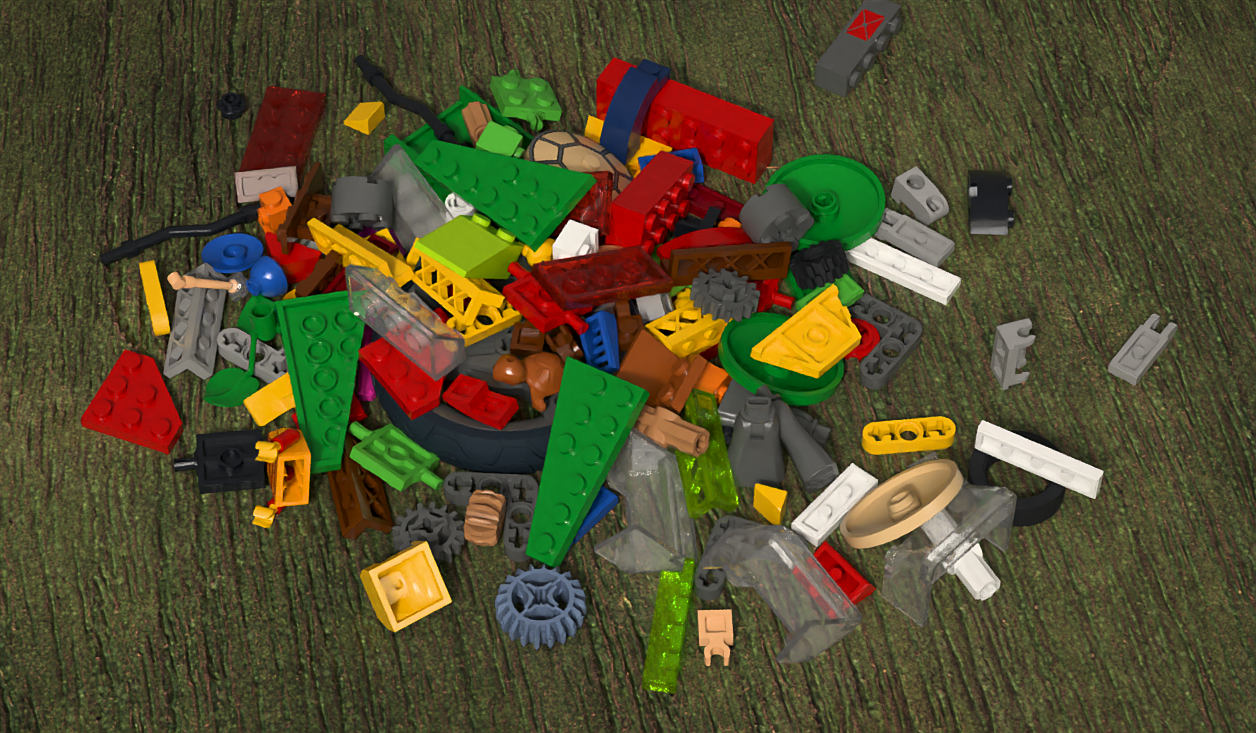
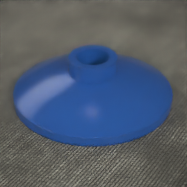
M240 233L227 234L207 243L202 250L201 257L203 264L206 262L213 267L215 272L236 273L251 268L255 261L263 256L264 249L261 241L254 236Z

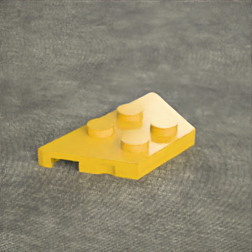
M832 284L754 346L750 356L755 360L818 379L860 344L861 335L856 325L851 322V315L847 306H842L838 298L839 290L837 286Z

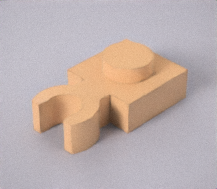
M732 609L698 610L699 646H706L704 649L705 665L710 666L711 656L718 654L723 657L724 666H728L730 662V649L728 646L733 645Z

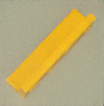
M312 218L307 222L319 251L325 255L331 250L341 254L343 266L390 295L415 277L409 265L344 226L338 224L334 228H330L316 218Z
M416 237L405 261V264L412 268L415 275L411 280L464 325L472 326L482 303L500 308L505 296L484 279L463 278L414 247L416 241L420 239ZM421 256L422 269L415 271V266ZM437 270V282L432 284L431 273ZM453 283V296L448 298L447 286ZM470 297L471 301L464 313L463 299Z
M693 300L644 325L645 331L677 357L685 358L699 354L718 344L722 332L728 323H725L723 319L712 320V314L710 313L702 315V308H694ZM682 318L695 319L696 322L685 323L679 322V320ZM659 330L675 331V333L667 337Z

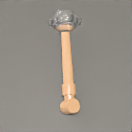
M178 272L171 273L167 278L175 290L181 288L192 289L193 287L225 289L233 302L246 297L249 292L246 287L247 279L242 272H236L234 275L229 276L227 282L194 278L187 275L181 277Z

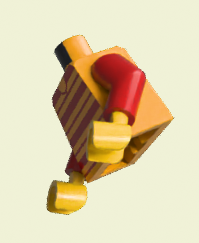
M283 427L268 433V442L257 441L255 448L259 449V454L255 460L267 462V473L273 497L267 503L268 508L261 505L255 507L253 512L255 518L252 524L270 528L275 514H280L287 506L308 504L311 453L302 431L291 427Z

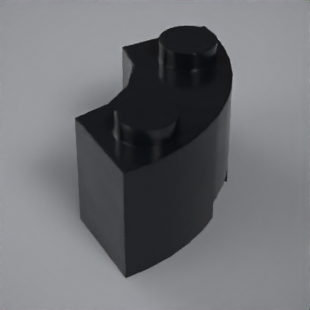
M968 170L966 200L968 204V232L970 234L1008 235V228H1013L1014 210H1008V196L1012 194V178H1006L1005 171Z

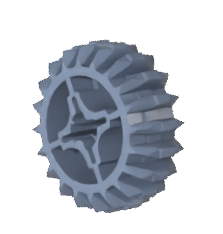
M545 563L541 569H535L530 564L528 571L524 572L518 568L516 577L507 575L505 584L500 585L495 599L496 619L500 623L503 633H509L512 642L520 639L523 648L529 643H534L536 650H538L540 644H547L551 649L554 641L564 645L566 636L574 638L577 628H582L587 612V605L585 604L586 595L584 590H581L579 580H572L570 571L561 574L558 565L553 570H548ZM560 599L567 605L564 611L559 608L558 601ZM518 602L523 605L524 611L521 613L515 609V605Z

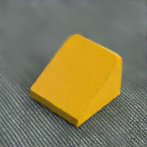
M359 103L344 120V125L370 135L385 118L384 103Z
M756 483L753 507L776 528H780L786 513L788 492Z

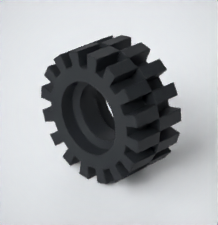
M828 240L826 243L825 241H820L818 245L813 243L809 245L810 248H803L800 250V253H795L789 261L795 281L802 290L808 288L813 290L817 286L820 288L825 287V284L828 282L832 284L835 282L834 279L842 278L843 274H846L850 268L842 244L838 240Z

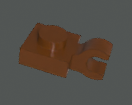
M625 294L613 296L615 303L613 312L617 323L619 352L628 351L638 331L645 330L641 315L631 316L628 299Z
M526 318L525 323L515 322L510 344V354L527 357L531 354L544 352L547 332L542 333Z
M565 325L559 326L561 333H558L553 338L549 335L545 336V340L551 350L557 352L564 362L566 361V356L582 362L580 358L585 354Z

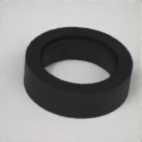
M1010 431L1060 452L1053 443L1042 436L1026 431ZM976 448L974 449L969 463L967 491L973 505L983 515L1000 524L1023 527L1039 524L1049 519L1058 511L1063 502L1066 487L1048 480L1049 485L1047 488L1034 497L1013 498L995 490L986 477L988 468L1001 459Z

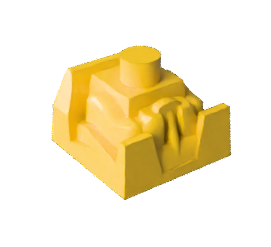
M414 541L411 543L412 546L389 557L384 562L375 563L361 571L360 578L377 618L387 629L394 633L452 602L427 541Z

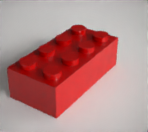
M660 150L611 202L604 245L624 247L636 253L642 260L645 258L649 259L654 248L663 243L666 234L669 231H674L676 222L681 218H685L689 212L691 202L687 199L688 193L691 191L695 181V175L692 174L694 162ZM631 262L630 265L637 268V266L633 262Z

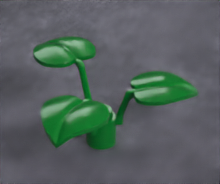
M252 295L239 316L237 328L251 337L248 370L245 373L240 368H226L217 372L206 386L203 399L207 403L219 407H235L244 404V399L259 391L260 382L256 378L251 377L255 369L257 339L269 341L277 333L280 334L275 302L262 295L256 297Z

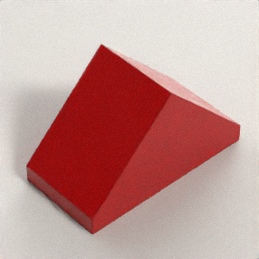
M268 231L265 234L267 256L276 260L283 268L288 279V285L306 280L313 272L318 260L322 259V252L297 242L294 243L289 255L282 254L281 242L277 241V235Z

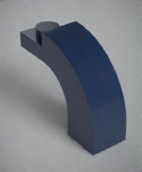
M643 59L637 68L630 67L624 75L611 100L602 127L600 144L617 156L625 166L640 148L642 124L651 102L670 79V68L647 59Z

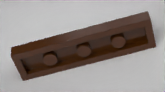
M789 241L676 249L671 250L670 259L660 260L659 271L669 287L692 285L693 279L698 278L700 272L708 275V271L711 268L716 273H720L721 268H725L726 271L731 273L735 270L740 278L748 276V281L786 278L792 245Z
M349 421L348 429L350 425L353 423L352 421ZM347 429L341 470L327 472L343 538L354 540L367 527L389 533L394 526L381 478L366 470L349 457L353 446L357 445L358 442L351 436V433H348ZM363 481H364V482L367 484V486L372 490L373 495H372V493L364 486ZM370 507L375 511L379 518L372 516Z

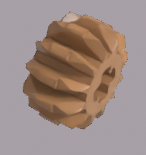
M476 489L473 492L464 517L465 523L463 528L466 540L480 546H494L498 542L507 509L505 496L488 489Z

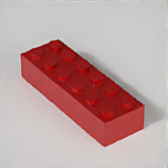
M613 57L596 79V118L605 120L611 100L624 75L630 67L637 68L638 66ZM669 79L655 96L647 110L642 124L641 136L672 147V152L697 148L703 164L733 175L738 179L756 184L772 161L774 119Z

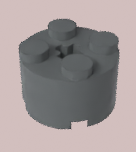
M364 176L337 178L336 182H332L331 224L345 225V228L354 233L363 232V227L372 228L376 231H381L385 228L388 231L391 230L394 184L379 178L377 184L368 182V177Z
M773 184L765 188L768 191L760 197L756 193L745 203L739 214V221L742 223L743 231L754 244L789 241L792 245V253L798 248V241L814 224V218L787 185Z

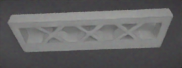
M206 262L185 274L194 278L228 282L226 276L215 272L213 267ZM193 287L192 289L181 288L178 290L163 374L168 378H172L186 369L203 380L213 375L217 351V336L220 333L226 296L225 289Z

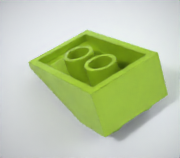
M474 213L473 216L459 215L420 238L414 245L415 248L463 278L508 279L511 274L507 271L508 266L518 260L524 246L515 241L516 236L503 228L495 229L490 225V219L478 213Z

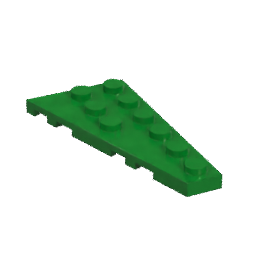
M434 139L413 161L418 169L490 219L497 226L513 233L516 236L515 239L533 252L538 250L597 182L591 174Z
M370 287L275 301L298 426L311 453L310 474L341 470L359 364L358 350L362 346L370 299Z
M566 356L525 553L527 556L542 564L545 563L553 569L557 565L560 566L650 395L647 390Z

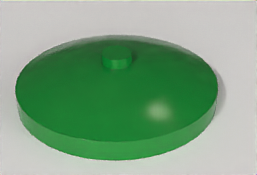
M817 154L793 160L777 170L765 186L766 188L779 183L787 185L814 218V224L798 241L799 246L797 250L810 248L809 245L813 243L818 245L820 241H825L826 243L828 240H838L841 242L844 251L853 249L870 239L877 232L884 219L885 192L880 180L868 167L847 157Z
M756 312L752 313L750 319L742 316L741 322L733 319L725 326L718 344L720 362L726 372L748 391L756 394V390L759 387L767 385L772 394H779L783 402L787 403V405L795 406L821 403L829 399L837 391L844 373L842 359L817 379L755 360L750 356L754 346L791 317L775 313Z

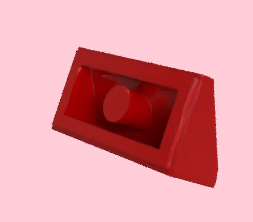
M826 541L803 564L848 610L877 589Z

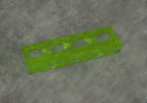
M693 388L684 405L686 412L683 420L706 429L710 433V444L705 454L699 455L698 458L680 452L677 449L674 450L689 518L697 520L713 507L731 512L739 506L715 395ZM697 459L698 468L694 478H692L691 469L694 460ZM701 487H703L705 500L698 504L697 497Z
M685 557L682 573L661 570L642 678V689L676 693L693 591L695 558Z

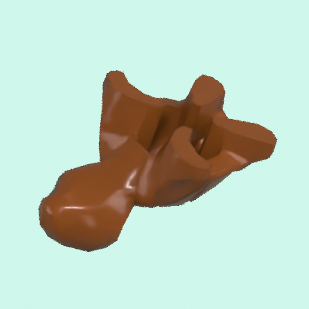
M548 352L531 354L520 360L515 355L507 353L501 355L494 364L493 379L511 386L526 383L530 389L532 407L538 411H545L546 404L543 398L559 392L565 362L560 356Z

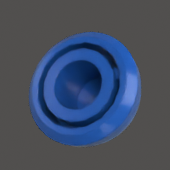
M261 256L255 261L250 270V279L246 281V287L255 297L258 295L277 297L287 292L288 279L283 268L276 260L268 256Z

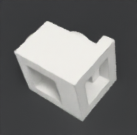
M569 219L552 245L553 266L564 272L577 274L581 266L589 262L591 255H596L599 251L598 229Z

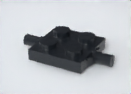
M262 429L196 434L197 448L194 452V457L174 458L175 472L195 470L198 477L200 494L266 488L265 471L267 469V462L255 460L259 454V449L255 448L257 441H263Z

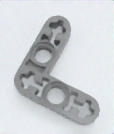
M237 328L222 330L217 336L219 354L247 371L251 345L250 335ZM257 339L256 353H260L265 357L261 361L255 362L253 375L270 384L286 374L283 372L287 368L284 349L282 347L277 351Z

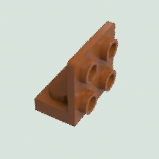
M640 330L624 356L620 369L616 371L614 376L647 390L650 393L645 403L647 406L654 409L660 406L678 414L685 405L707 360L700 354L679 358L647 331Z

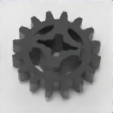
M711 268L708 271V275L700 272L698 278L693 279L690 300H694V308H702V315L712 314V320L723 319L725 323H729L730 318H734L737 322H741L742 316L750 319L752 312L756 313L760 291L756 290V283H748V276L740 278L737 276V271L734 270L731 273L726 271L725 268H721L720 273H716Z
M431 502L429 508H424L421 503H417L416 511L406 508L405 517L397 516V526L392 527L394 550H399L400 552L412 546L411 543L414 541H427L438 568H440V561L443 559L451 563L452 553L460 555L461 545L465 544L463 521H458V513L456 511L448 514V506L445 504L440 509H436L435 502Z

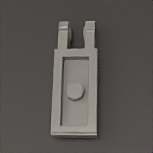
M888 207L885 208V215L881 226L874 234L878 239L886 240L937 268L952 254L955 248L954 241L905 214L901 215L894 210L888 209Z
M1155 313L1152 314L1144 325L1141 324L1111 360L1108 372L1136 386L1167 347L1170 340H1172L1177 331V325L1171 322L1159 334L1155 329L1160 323V316Z

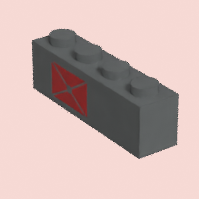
M865 0L816 63L814 85L845 98L852 88L856 89L861 82L864 72L872 69L879 52L883 53L886 50L893 34L897 35L903 22V19L900 18L901 5L889 0Z

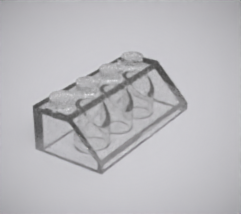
M399 143L393 145L369 175L368 182L377 184L379 178L394 184L391 229L394 230L402 247H405L410 252L416 237H424L451 221L454 217ZM420 256V258H419V260H418V262H417L415 268H417V267H419V266L421 265V256Z
M352 264L345 267L349 310L435 381H438L465 361V340L462 334L443 323L438 314L433 311L430 312L422 306L413 294H408L401 289L392 277H386L377 268Z

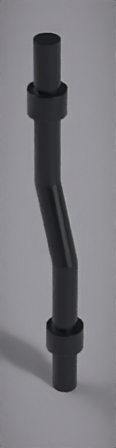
M358 55L355 58L354 62L363 72L364 79L371 86H375L390 104L420 115L434 131V136L438 141L461 145L455 138V132L448 124L442 123L427 105L397 94L386 82L381 70L377 66L371 65L364 55Z
M260 202L252 205V203L239 208L238 212L210 224L168 226L137 240L131 238L121 242L120 247L99 255V259L102 265L106 266L125 257L127 260L136 257L140 251L171 238L213 236L243 222L249 224L258 220L257 209L261 207Z

